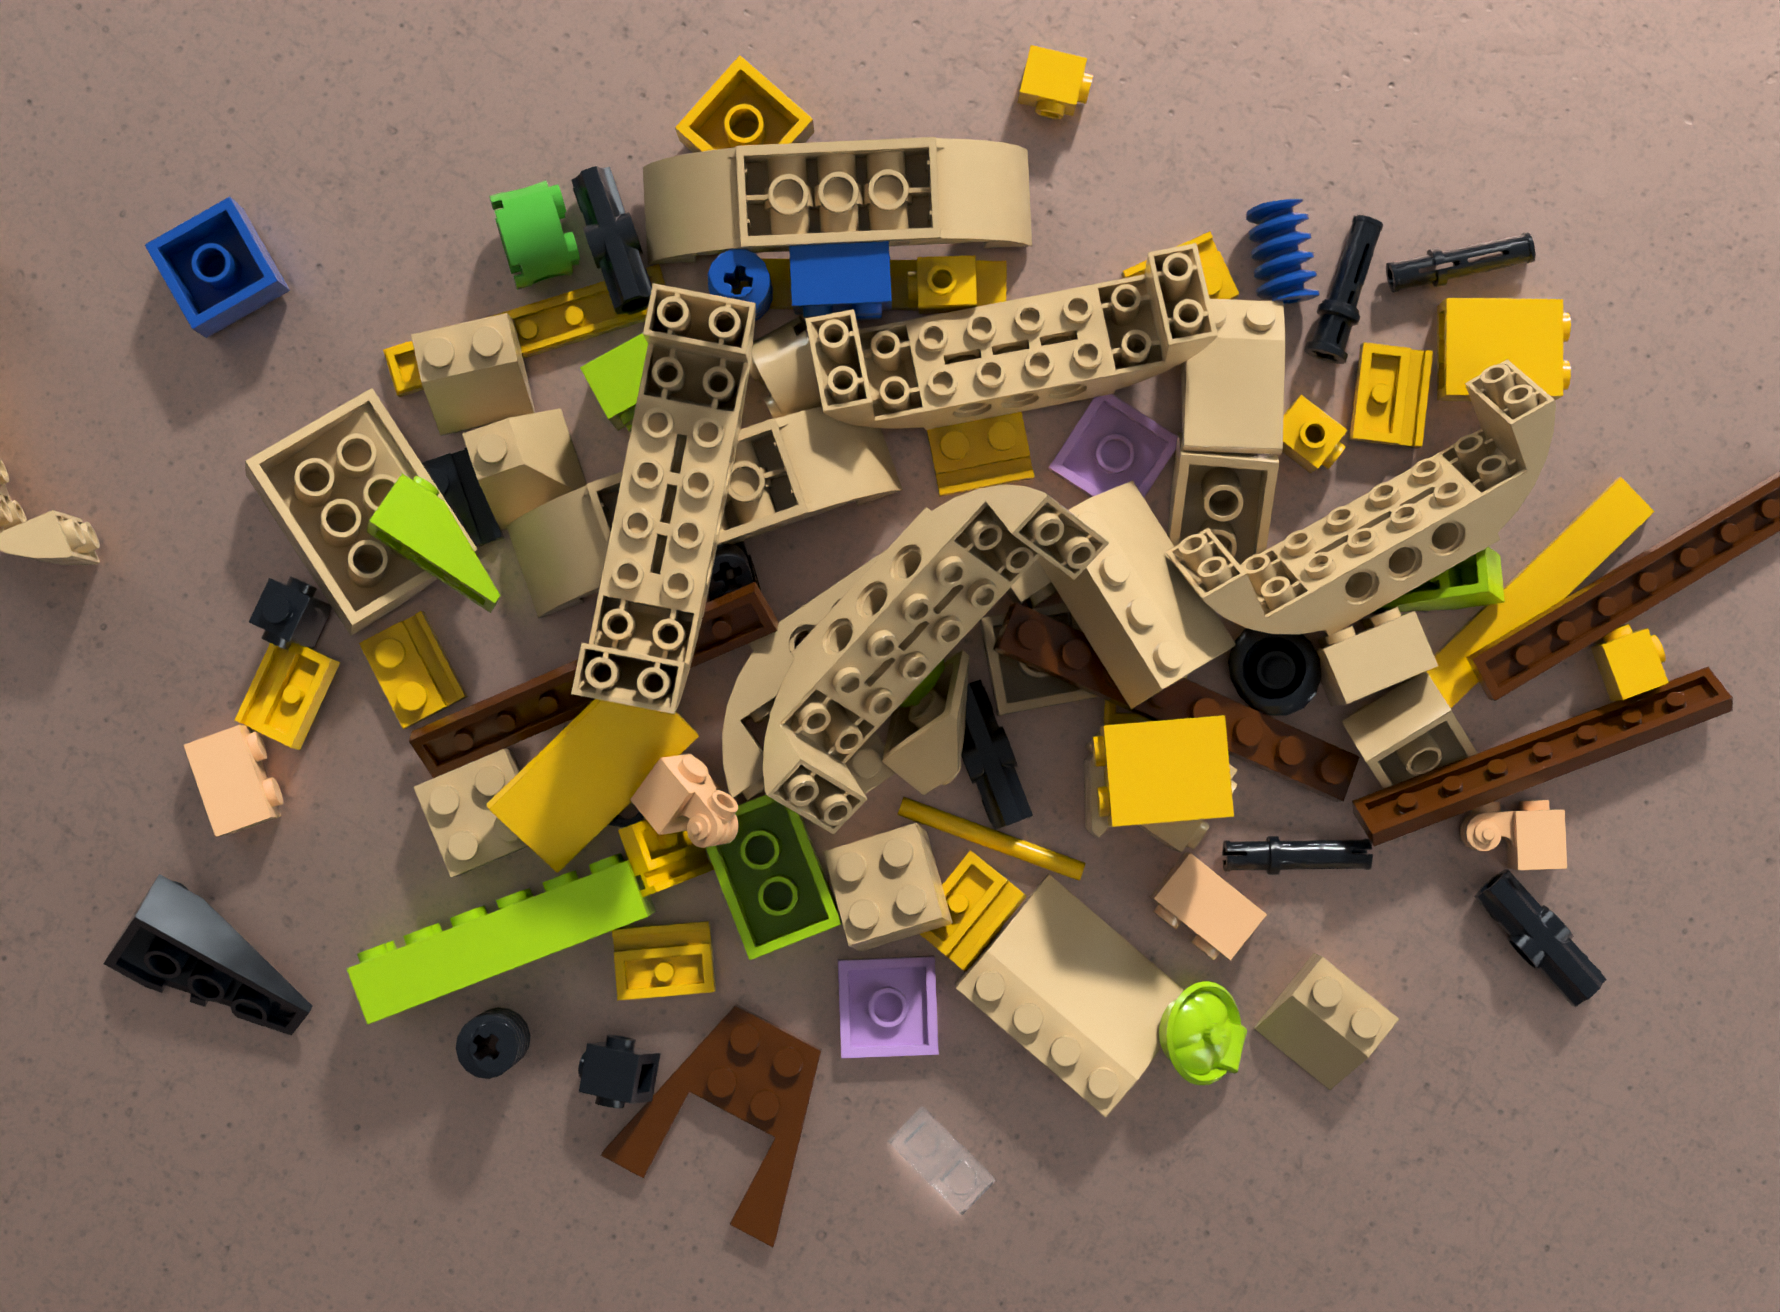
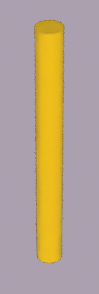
M903 797L897 813L899 816L1078 881L1085 868L1086 863L906 797Z

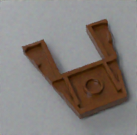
M736 1004L653 1095V1100L647 1102L608 1144L600 1156L644 1178L689 1092L775 1137L730 1222L731 1226L773 1248L822 1049Z

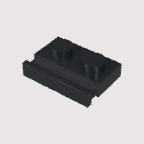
M467 447L464 450L422 462V465L476 547L504 538L503 532L500 530L478 482Z

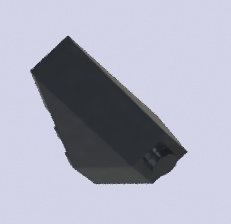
M160 874L142 899L103 963L146 988L162 993L165 987L169 986L190 993L191 1003L205 1007L208 1001L217 1002L231 1007L232 1013L237 1018L291 1036L313 1007L202 897L189 891L183 884L171 881Z

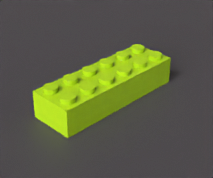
M622 853L615 854L589 864L592 874L579 879L576 870L542 882L546 892L533 896L531 888L496 900L499 910L488 914L485 905L451 917L450 921L453 928L442 931L440 923L404 935L406 946L397 949L394 940L358 953L357 956L360 963L346 969L367 1025L649 917L656 912L650 895L642 897L640 890L645 889L641 875H634L629 860L624 861Z

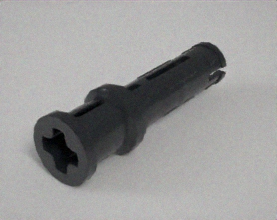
M1364 215L1353 216L1352 226L1328 299L1323 300L1318 306L1319 322L1313 340L1307 342L1304 349L1308 355L1335 364H1344L1347 361L1348 354L1345 352L1350 332L1352 326L1358 325L1360 320L1359 310L1356 307L1377 240L1383 228V223L1379 220Z

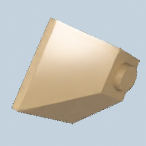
M561 408L507 418L462 434L478 482L501 531L506 530L513 521L529 511L587 484Z
M961 650L944 662V671L934 687L920 700L918 705L899 706L891 716L882 762L923 795L940 784H949L961 769L960 759L965 734L969 655L964 650Z

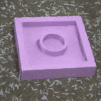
M1113 394L1094 397L1048 470L1089 497H1094L1133 480L1144 498L1176 450L1177 436Z
M935 956L838 959L841 1058L939 1055Z

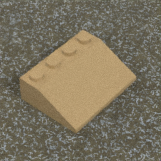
M373 388L245 461L247 478L350 636L390 613L438 579L367 533L370 518L402 473L412 480L415 476H419L437 488ZM440 492L438 497L445 501L446 505L448 506L449 510L451 511L452 515L457 521L459 527L461 528L462 532L464 533L465 537L467 538L468 542L470 543L471 547L476 553L478 551L477 547L475 546V544L473 543V541L471 540V538L463 528L462 524L460 523V521L458 520V518L456 517V515L454 514V512L452 511V509L450 508V506L448 505L445 498Z
M1133 480L1091 497L1069 509L1071 513L1109 542L1075 580L1041 555L1038 558L1039 563L1131 709L1236 646L1215 610L1202 600L1167 556L1166 551L1174 548V545Z
M1050 874L1044 878L996 934L971 967L954 983L958 991L1104 1117H1107L1131 1089L1160 1051L1159 1026L1162 1015L1167 1006L1184 991V989Z

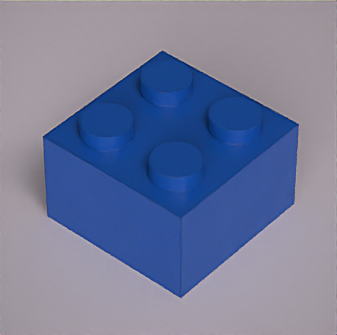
M230 196L145 244L146 249L191 328L205 338L210 337L290 291L244 208Z
M889 241L789 246L791 296L795 315H803L805 320L806 318L854 309L856 320L882 319V311L891 310Z

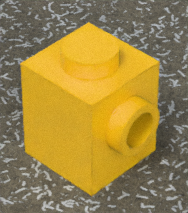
M1031 45L1017 103L1036 107L1035 112L1047 118L1062 119L1064 114L1073 116L1077 102L1086 104L1093 75L1084 73L1087 58Z
M975 255L917 257V271H907L908 301L918 300L919 314L947 313L977 307Z
M1300 395L1283 416L1282 452L1310 474L1321 465L1329 469L1346 448L1339 441L1348 430L1303 395Z
M1625 624L1603 637L1604 642L1590 647L1610 701L1625 700L1669 683L1662 663L1666 661L1663 646L1656 635H1650L1648 628L1632 631L1630 624Z

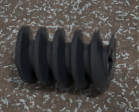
M497 1007L486 1010L466 1023L457 1036L456 1053L458 1061L468 1073L475 1077L491 1079L501 1076L519 1062L529 1049L531 1035L527 1022L519 1013L509 1008ZM492 1034L499 1039L495 1046L496 1050H492L488 1046L491 1041L490 1035Z

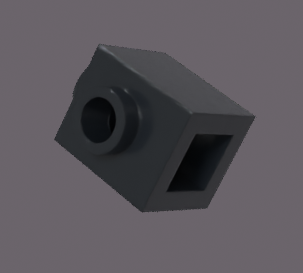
M290 576L287 584L269 578L249 623L264 629L265 631L261 638L278 647L289 650L291 643L313 649L332 607L329 603L314 597L317 588L292 576Z
M607 1035L606 1042L587 1043L586 1051L583 1053L578 1066V1074L581 1078L579 1092L596 1096L595 1104L610 1108H624L625 1103L651 1102L653 1100L661 1053L635 1048L636 1039L619 1035Z

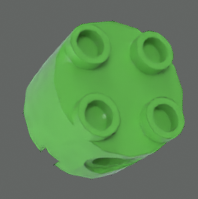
M544 180L523 189L489 195L492 209L495 210L497 217L495 220L511 274L521 272V274L514 276L517 290L532 286L548 278L573 274L572 266L579 265L580 255L573 232L563 234L559 219L566 218V208L558 184L548 186L547 181Z

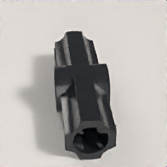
M595 166L585 169L571 181L579 209L586 223V227H583L596 267L597 269L601 268L617 315H632L644 311L649 305L652 285L640 256L643 254L630 213L625 212L610 167L601 168Z
M981 679L968 683L965 734L961 757L972 784L976 783L989 822L992 824L993 829L997 830L1031 817L1033 814L1015 770V767H1018L1013 750L1003 726H998L985 686L983 687Z
M1504 869L1496 876H1493L1480 888L1474 897L1509 935L1507 940L1530 966L1536 970L1540 969L1572 1006L1577 1007L1601 989L1602 984L1607 979L1588 959V956L1571 940L1574 936L1568 927L1548 907L1541 906L1508 869Z

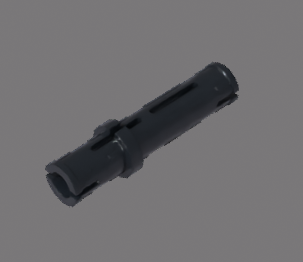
M1526 232L1518 236L1481 242L1447 251H1442L1440 248L1429 249L1427 255L1386 263L1388 285L1393 293L1402 289L1431 283L1434 287L1445 286L1450 279L1489 272L1521 263H1531L1535 261L1536 257L1535 245L1531 234ZM1499 251L1502 253L1499 257L1468 262V258ZM1448 262L1453 263L1452 267L1419 273L1421 268Z
M1268 836L1266 841L1230 842V840H1224L1222 856L1227 857L1226 860H1223V869L1225 872H1230L1231 870H1266L1268 875L1279 874L1280 870L1288 869L1370 870L1373 854H1367V850H1372V844L1369 839L1280 841L1278 836Z

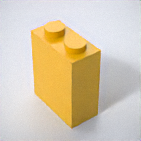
M1446 298L1437 306V401H1471L1465 383L1481 375L1488 367L1500 364L1507 359L1554 400L1561 398L1563 390L1569 388L1571 379L1569 361H1563V342L1569 340L1571 331L1570 314L1563 313V299Z
M1225 715L1100 726L1101 736L1092 737L1095 767L1103 766L1105 786L1097 787L1099 817L1108 816L1109 826L1116 827L1234 817Z

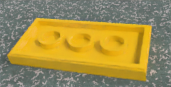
M594 699L487 803V807L558 873L631 803L630 799L660 758L682 754L699 735L677 712L671 714Z

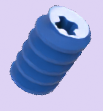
M1285 199L1262 203L1251 208L1246 213V220L1248 222L1259 224L1249 231V239L1253 242L1262 243L1252 249L1251 258L1256 261L1265 262L1255 268L1254 277L1259 280L1268 281L1257 288L1256 293L1259 298L1283 301L1285 305L1307 301L1319 296V290L1304 288V283L1315 278L1317 274L1316 271L1305 270L1301 267L1302 263L1314 258V252L1299 250L1298 246L1311 239V233L1296 231L1297 225L1309 219L1308 214L1293 211V207L1303 202V199Z
M731 249L721 253L711 263L707 273L710 294L756 303L755 322L760 320L768 312L773 300V287L765 262L757 254L746 249ZM741 281L748 282L749 287H743L741 294H734L733 289H738Z

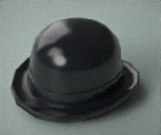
M1246 628L1234 641L1236 646L1231 648L1228 660L1230 679L1238 695L1251 708L1269 716H1287L1305 708L1317 694L1322 677L1320 658L1311 641L1303 634H1270Z

